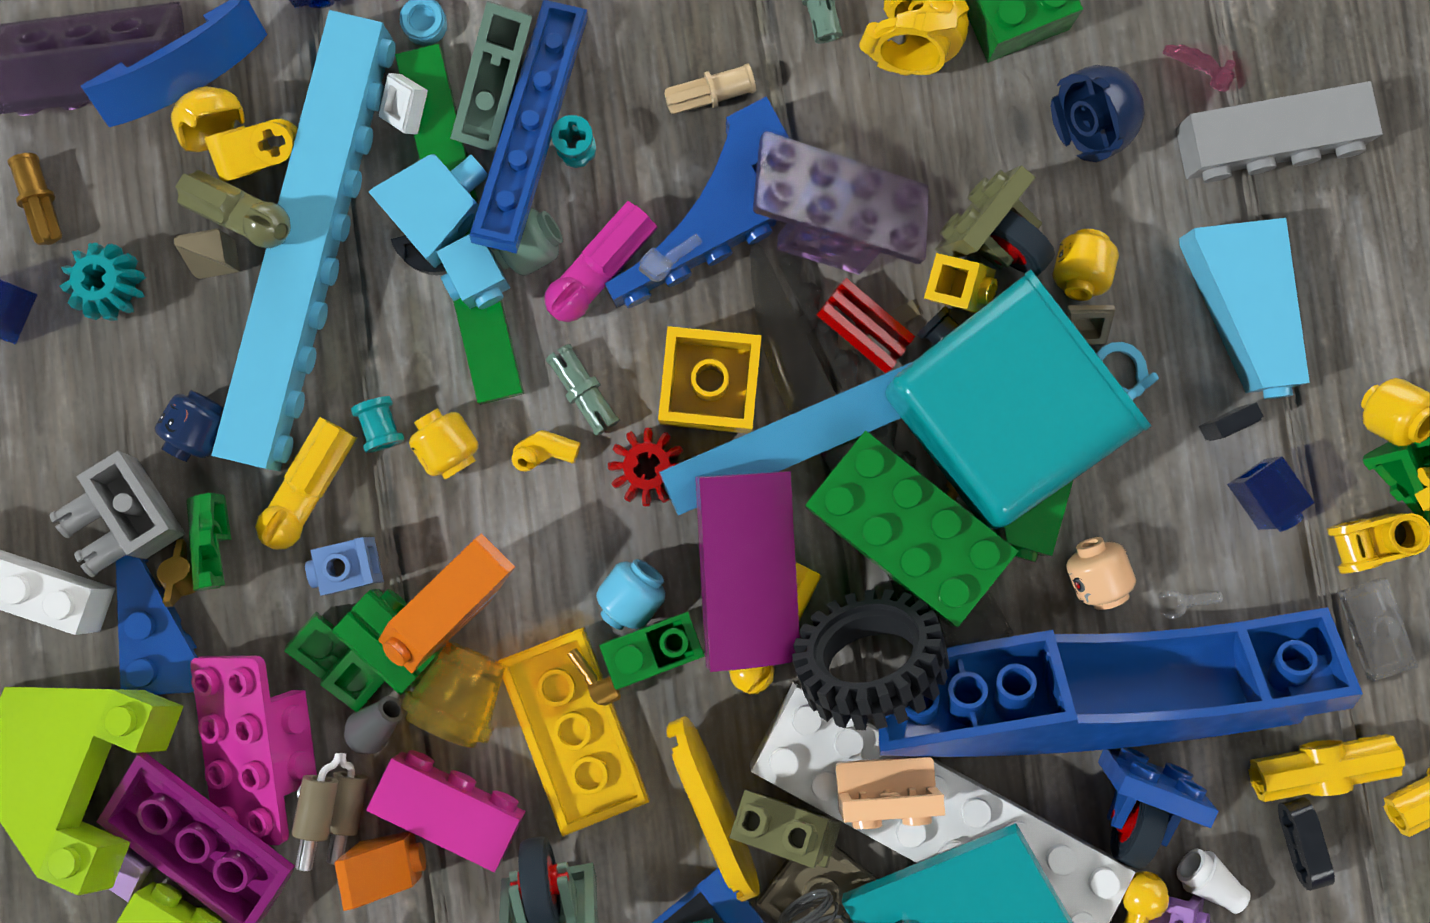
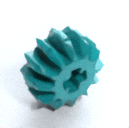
M89 243L87 254L79 250L72 251L73 258L76 261L73 267L70 265L61 267L65 274L70 275V280L59 285L63 292L71 294L67 302L71 308L78 311L83 310L84 316L92 320L100 319L102 316L109 321H118L119 310L128 314L134 312L130 300L132 297L137 299L145 297L143 291L136 288V284L146 279L143 272L135 269L139 262L135 256L129 253L124 254L121 247L112 243L107 244L105 248L98 243Z

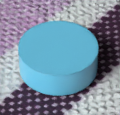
M409 0L400 12L402 30L407 38L417 45H433L439 42L446 33L447 18L442 7L435 0Z

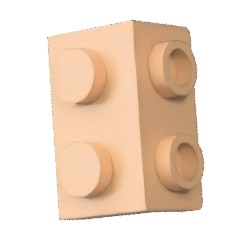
M931 757L838 762L835 766L839 813L844 823L852 822V827L855 829L882 827V820L902 819V824L909 826L927 825L932 823V816H945L944 795L936 787L934 760Z

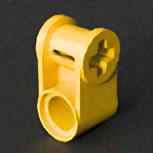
M282 118L273 119L249 127L240 126L204 137L220 180L226 182L261 171L262 168L280 164L289 159L298 128L288 120ZM273 135H282L285 139V144L280 147H271L268 143V138Z
M1414 513L1384 514L1326 528L1328 535L1334 536L1341 559V564L1337 566L1340 574L1364 571L1381 566L1386 562L1417 555L1424 552L1430 545V525L1422 516ZM1399 523L1406 530V538L1402 545L1397 543L1394 535Z

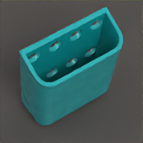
M1031 269L899 372L885 390L887 400L975 517L991 530L1011 524L1144 430L1147 431L1152 427Z

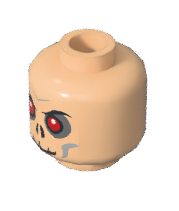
M1094 537L1080 542L1076 546L1077 552L1069 558L1066 564L1078 599L1087 605H1093L1097 610L1111 609L1125 603L1130 597L1129 593L1136 584V578L1124 547L1115 542H1104L1102 537Z

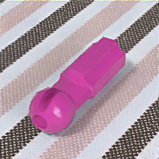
M627 201L565 273L549 285L544 298L547 311L558 321L572 322L581 318L586 313L589 304L605 288V283L612 280L658 229L657 225L637 205Z

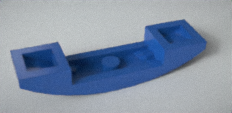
M229 0L204 14L203 17L206 23L130 67L127 68L121 62L82 84L80 87L108 127L133 121L177 102L184 94L198 87H204L246 57L267 36L248 0Z

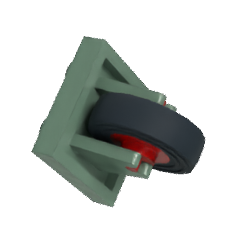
M540 836L523 840L520 843L518 855L519 870L510 871L508 878L501 879L499 923H598L597 876L594 864L587 863L570 867L567 862L556 864L554 853L547 837Z

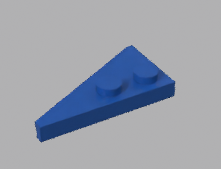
M123 556L116 561L120 689L146 690L155 695L194 692L191 673V661L197 658L194 651L197 647L194 641L182 629L181 618L175 607H165L163 604L165 589L164 587H158L146 565L149 562L148 559Z

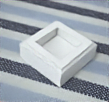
M388 73L379 117L404 134H418L428 90L402 74Z

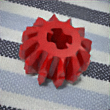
M645 428L643 433L644 443L639 444L636 435L630 431L626 434L627 440L632 445L629 451L619 444L614 445L613 451L617 455L624 457V462H609L608 469L614 472L624 471V475L612 481V486L615 489L622 488L626 484L631 483V486L625 493V500L632 502L640 489L643 490L642 505L650 507L652 502L651 491L656 490L659 499L663 503L669 501L668 494L662 488L664 483L659 472L679 464L671 463L670 460L679 457L683 453V449L679 445L665 452L664 449L671 438L670 434L664 432L657 444H653L652 428ZM648 455L651 461L654 457L660 461V464L655 467L657 475L647 480L645 474L641 478L636 474V470L641 467L639 459Z

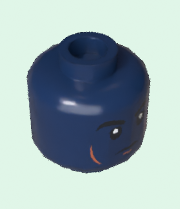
M190 390L188 395H174L155 426L156 434L165 441L161 449L185 462L189 460L191 455L199 458L209 457L213 451L224 407L193 390Z

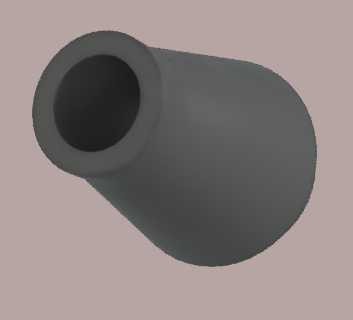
M386 696L379 702L350 715L346 721L344 732L347 745L359 754L380 752L386 746L398 722L404 717L405 709L401 701L393 696Z

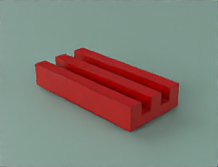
M847 278L837 286L816 314L884 373L894 368L897 359L904 354L906 347L916 337ZM834 307H838L849 318H851L855 322V324L853 325L850 321H848L837 310H835ZM871 335L876 341H878L882 346H884L889 351V354H887L883 349H881L867 336Z

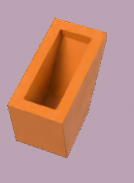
M407 831L359 841L334 862L343 911L352 910L412 888L422 877V871L426 869V854L423 844L421 842L416 843L415 834Z

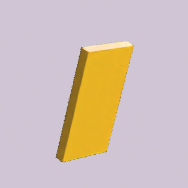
M585 627L496 661L562 837L650 802L648 792L614 703L603 706L593 702L584 677L567 655L570 651L577 648L595 672L598 681L604 678Z

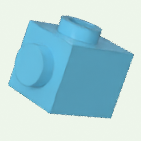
M469 235L436 251L447 271L445 275L441 276V280L453 301L461 298L470 309L478 306L479 309H485L502 300L504 297L502 292L511 288L490 247L471 243Z

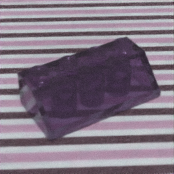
M180 2L1 24L0 114L17 112L20 116H28L46 108L62 107L64 110H75L84 107L88 103H92L80 87L82 84L121 62L128 68L185 35Z

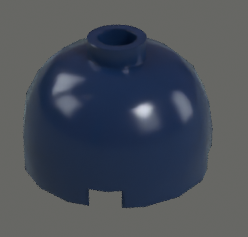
M1104 65L1085 67L1061 79L1057 86H1060L1059 94L1052 97L1050 106L1053 125L1060 140L1066 147L1070 145L1072 140L1075 147L1082 152L1077 157L1083 161L1097 163L1107 159L1130 145L1139 133L1145 115L1143 97L1133 79L1119 68Z

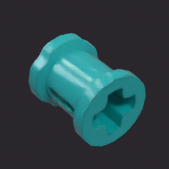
M567 115L555 123L551 136L559 158L569 167L579 168L586 166L595 157L597 150L592 128L588 121L581 116ZM574 135H579L581 140L577 141L576 148H569L567 143L572 142Z
M390 396L370 399L351 408L352 415L359 418L366 439V443L363 445L365 453L385 450L405 441L404 434L397 431L390 410V406L393 404Z

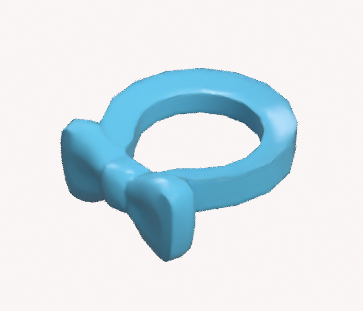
M1112 342L1100 348L1096 353L1102 362L1112 352H1121L1132 358L1136 367L1137 383L1129 390L1123 387L1132 400L1141 396L1145 389L1159 379L1155 372L1148 374L1146 360L1142 353L1131 344Z

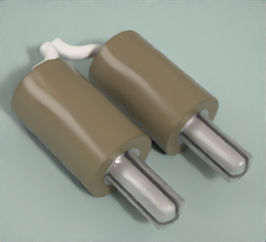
M335 753L333 761L326 764L320 770L319 775H304L302 778L301 786L297 792L298 803L291 834L293 837L300 839L295 865L297 870H312L317 842L328 840L329 833L331 838L326 861L333 865L345 853L347 837L358 834L368 776L355 773L354 765L346 761V753ZM338 764H340L342 768H346L348 770V772H334L333 778L326 776V774L330 770L335 769L338 766Z

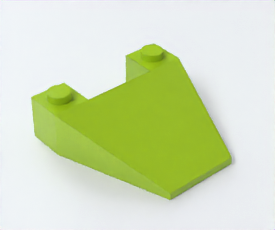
M4 687L0 697V823L37 878L78 896L113 888L131 842L85 823L82 819L112 744L133 753L167 751L183 710V705L146 690Z

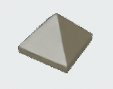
M1068 305L1066 315L1089 344H1107L1116 309L1114 305Z

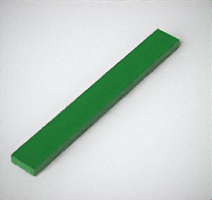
M439 44L397 53L395 57L399 74L404 75L428 90L418 134H414L419 158L421 160L428 155L435 154L446 168L451 171L468 156L464 143L450 139L457 110L442 49ZM473 189L469 194L479 206L476 190ZM472 227L468 230V232H467L463 237H465V236H467V235L470 234ZM461 298L453 301L477 403L482 405L523 395L524 390L502 300L485 309H479L478 306L470 309Z

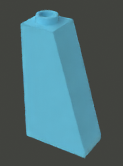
M1286 218L1194 228L1180 237L1179 243L1182 253L1245 393L1263 391L1264 399L1293 396V387L1310 383Z

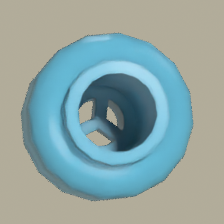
M635 559L633 562L624 561L616 564L598 588L596 594L597 601L603 609L600 613L603 620L618 630H622L624 627L640 629L646 626L665 600V590L662 586L664 579L654 567L639 559Z

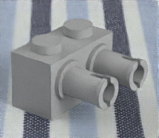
M119 450L76 476L86 493L57 511L51 512L49 515L52 523L60 522L55 527L65 538H70L74 533L101 516L108 525L110 532L74 553L77 562L85 561L80 567L90 577L96 576L98 572L125 555L147 559L186 534L139 460Z

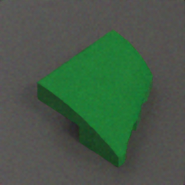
M205 493L187 498L193 591L220 588V586H225L219 542L232 540L225 495Z

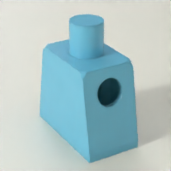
M431 154L373 187L369 193L425 259L436 268L441 263L436 251L463 238L472 227L478 204L469 193L488 178V173L472 155H469L453 170L449 171L435 154Z

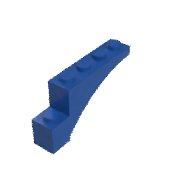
M767 96L726 117L727 139L715 170L700 197L682 222L657 248L637 264L605 283L616 308L623 304H626L627 308L635 307L652 296L650 290L665 282L668 287L675 286L692 275L690 269L704 262H707L708 266L720 263L732 255L731 248L746 240L749 245H753L773 233L771 227L776 225L778 213L757 174L762 172L763 176L766 177L784 168L788 164L786 159L791 156L793 144Z

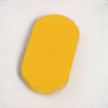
M687 716L669 722L667 737L672 738L676 736L678 746L672 748V758L725 883L729 889L731 888L733 892H737L736 898L741 902L758 896L760 894L759 880L747 844L729 838L736 817L697 729Z

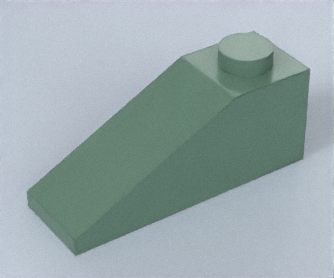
M489 0L486 2L450 139L495 153L532 15Z

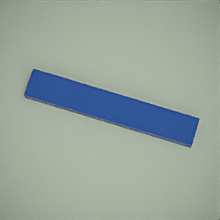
M543 0L469 235L473 244L512 253L518 252L552 139V129L559 116L587 23V9L549 0Z

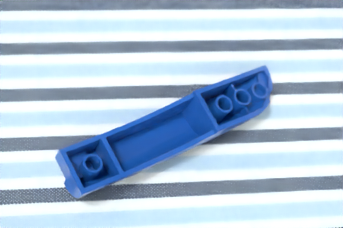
M1328 607L1228 624L1151 632L1054 634L1053 630L947 648L949 669L945 670L948 678L945 685L937 684L940 694L934 701L923 696L926 709L919 714L910 706L906 707L905 710L909 720L898 724L894 714L885 716L888 727L879 729L880 755L981 757L1068 753L1155 745L1299 724L1305 716L1353 709L1363 693Z

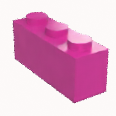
M409 750L407 754L400 752L392 757L366 811L495 873L502 863L526 811L517 807L519 802L504 792L494 790L492 794H489L475 787L476 780L467 774L456 770H451L450 774L433 767L435 761L418 751Z

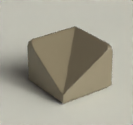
M218 228L176 236L177 238H174L177 250L191 273L197 279L241 272L235 239Z

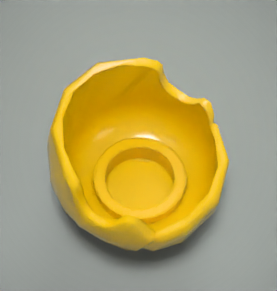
M209 86L198 87L184 94L176 102L171 113L172 126L179 144L185 151L190 152L208 150L204 137L233 129L236 119L239 120L240 124L245 123L243 108L238 97L226 89Z

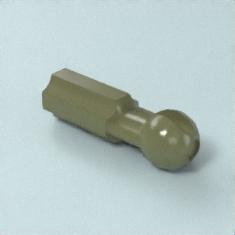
M196 170L194 173H184L175 186L178 191L177 202L181 206L248 238L256 246L270 249L277 247L286 240L290 233V217L280 205L262 201L205 172Z

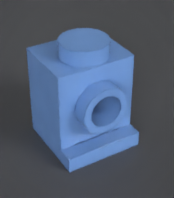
M360 537L312 549V560L307 561L305 564L309 585L312 588L319 587L320 596L384 582L374 537ZM338 558L345 564V571L341 576H336L333 565L334 560Z

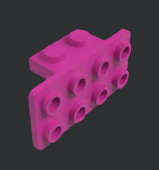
M200 656L194 658L191 661L192 687L195 694L199 722L198 730L201 737L209 800L267 845H280L289 839L284 796L299 789L304 775H317L306 690H291L270 698L266 664L261 656Z

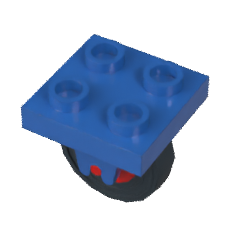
M1130 747L1121 748L1120 751L1106 749L1102 751L1098 763L1116 789L1107 819L1111 820V826H1113L1110 849L1112 857L1117 861L1132 868L1141 869L1146 867L1155 857L1160 845L1167 847L1182 818L1212 828L1219 810L1206 796L1207 790L1192 780L1193 774L1172 763H1166L1164 768L1149 763L1148 756Z

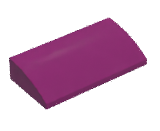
M791 471L695 477L706 667L710 672L793 662L792 654L796 653L794 642L796 638H800Z
M146 752L137 754L97 820V823L111 834L131 842L129 847L228 923H260L274 905L295 868V865Z

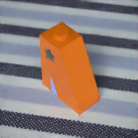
M481 533L388 622L378 639L383 645L386 656L396 665L404 666L411 674L415 672L491 602L515 566Z

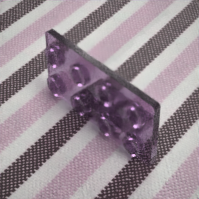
M768 131L763 133L759 141L753 211L756 214L787 223L778 234L777 250L858 275L880 253L915 264H921L926 259L929 191L926 184Z

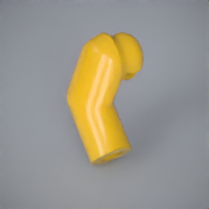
M540 430L520 441L514 447L511 461L517 470L523 472L531 471L551 457L574 464L581 442L546 430Z

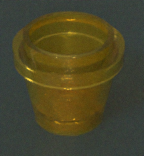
M447 641L415 689L406 692L401 703V707L408 711L405 717L406 720L435 736L461 746L476 748L478 742L488 743L494 731L491 721L506 665L466 646Z

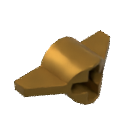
M184 539L176 540L173 557L163 561L157 569V577L165 588L162 601L165 607H173L182 596L197 592L193 591L192 568L187 561V544Z

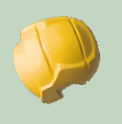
M884 0L883 10L888 19L882 20L879 23H869L860 40L859 47L861 51L878 62L877 67L889 72L899 73L904 76L936 73L943 67L944 63L955 57L964 45L969 26L967 16L969 6L965 0ZM905 35L906 38L903 44H897L893 40L888 42V39L894 36Z

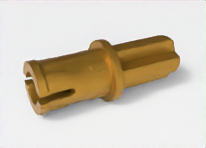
M35 153L14 155L7 162L11 168L19 196L16 198L17 206L24 208L34 242L37 245L55 244L62 239V232L52 204L55 200V195L53 191L47 189L39 164V157Z

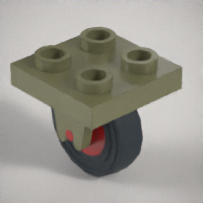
M1022 165L1007 172L999 170L990 180L984 177L969 193L967 199L972 203L962 215L958 212L955 213L942 227L939 234L944 238L935 250L940 254L956 258L978 252L1001 270L1003 267L1008 268L1011 266L1022 273H1026L1031 269L1036 276L1041 274L1055 256L1054 247L1039 230L1042 222L1019 200L1036 177Z

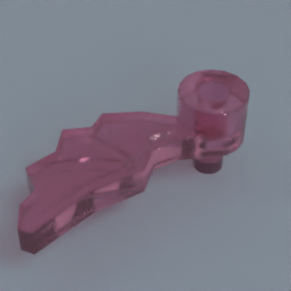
M1183 44L1179 46L1166 45L1163 50L1164 55L1181 61L1193 69L1202 70L1212 77L1210 86L1218 91H1228L1235 78V73L1232 70L1236 63L1233 60H1227L1224 67H1219L1209 54H1204L1199 49L1189 48Z

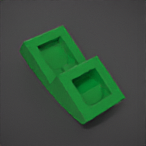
M315 612L285 646L284 652L319 677L322 687L357 712L384 683V680L332 633L335 627L333 624Z

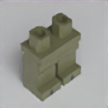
M744 790L729 838L810 868H815L816 865L827 868L842 822L803 807L797 808V805L760 792Z

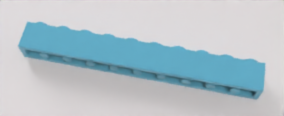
M332 10L328 12L278 205L290 217V233L281 245L271 249L266 248L211 456L275 471H281L282 463H287L291 456L293 438L290 436L294 418H299L304 407L305 394L301 390L305 375L310 374L315 365L316 348L313 347L317 329L321 330L327 319L328 306L324 302L329 285L333 286L338 276L339 260L336 259L340 241L344 242L349 234L351 220L347 214L351 198H356L360 192L362 174L359 168L363 154L367 155L372 146L373 129L370 126L374 111L380 110L384 93V85L381 83L385 68H390L395 58V42L383 22Z

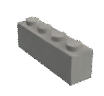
M1371 81L1192 113L1175 128L1186 180L1203 177L1204 183L1229 178L1232 176V171L1247 169L1249 175L1264 173L1277 167L1276 163L1292 161L1294 167L1308 165L1321 160V155L1335 152L1338 159L1352 157L1365 152V145L1383 135Z

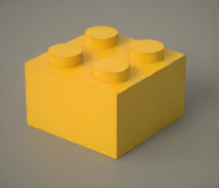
M667 326L658 415L660 425L747 434L752 432L762 335Z

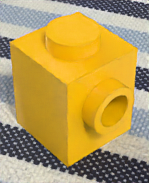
M936 253L924 299L976 313L995 298L997 279L994 276L996 270L978 262Z

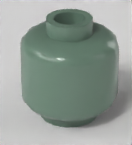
M531 208L518 252L512 253L492 248V253L503 269L511 268L517 274L526 276L558 258L559 244L563 243V238L556 222L548 212H539Z

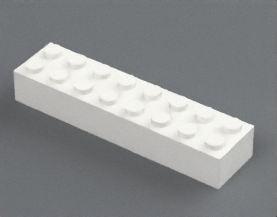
M793 682L750 762V768L752 773L844 823L838 807L835 767L838 762L915 756L880 755L879 729L867 722L866 730H855L852 718L846 728L836 726L833 717L828 722L820 718L818 710L813 711L804 696L802 687ZM934 758L932 759L934 760L936 787L944 795L945 816H932V823L927 825L909 826L902 824V819L882 820V827L856 829L912 861L919 863L1017 823L1073 923H1110L1135 874V871L1117 861L1112 855ZM852 822L845 823L852 827Z

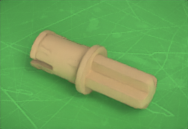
M748 63L742 67L713 75L707 71L704 72L703 78L668 87L665 89V100L671 114L682 113L709 104L716 108L720 101L756 92V84L752 69Z

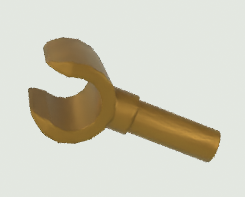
M577 648L567 654L584 677L593 702L606 706L621 699L619 689L615 690L611 677L608 676L598 681L595 672Z

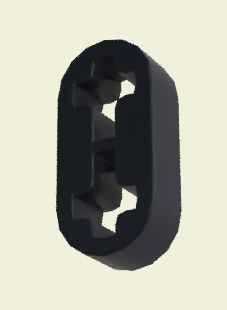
M1305 797L1279 803L1278 815L1299 881L1309 891L1333 885L1335 882L1334 870L1320 821L1313 805Z

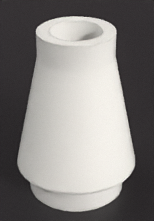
M1193 849L1180 861L1177 868V877L1187 892L1220 905L1234 914L1242 912L1249 904L1250 891L1238 882L1213 852Z

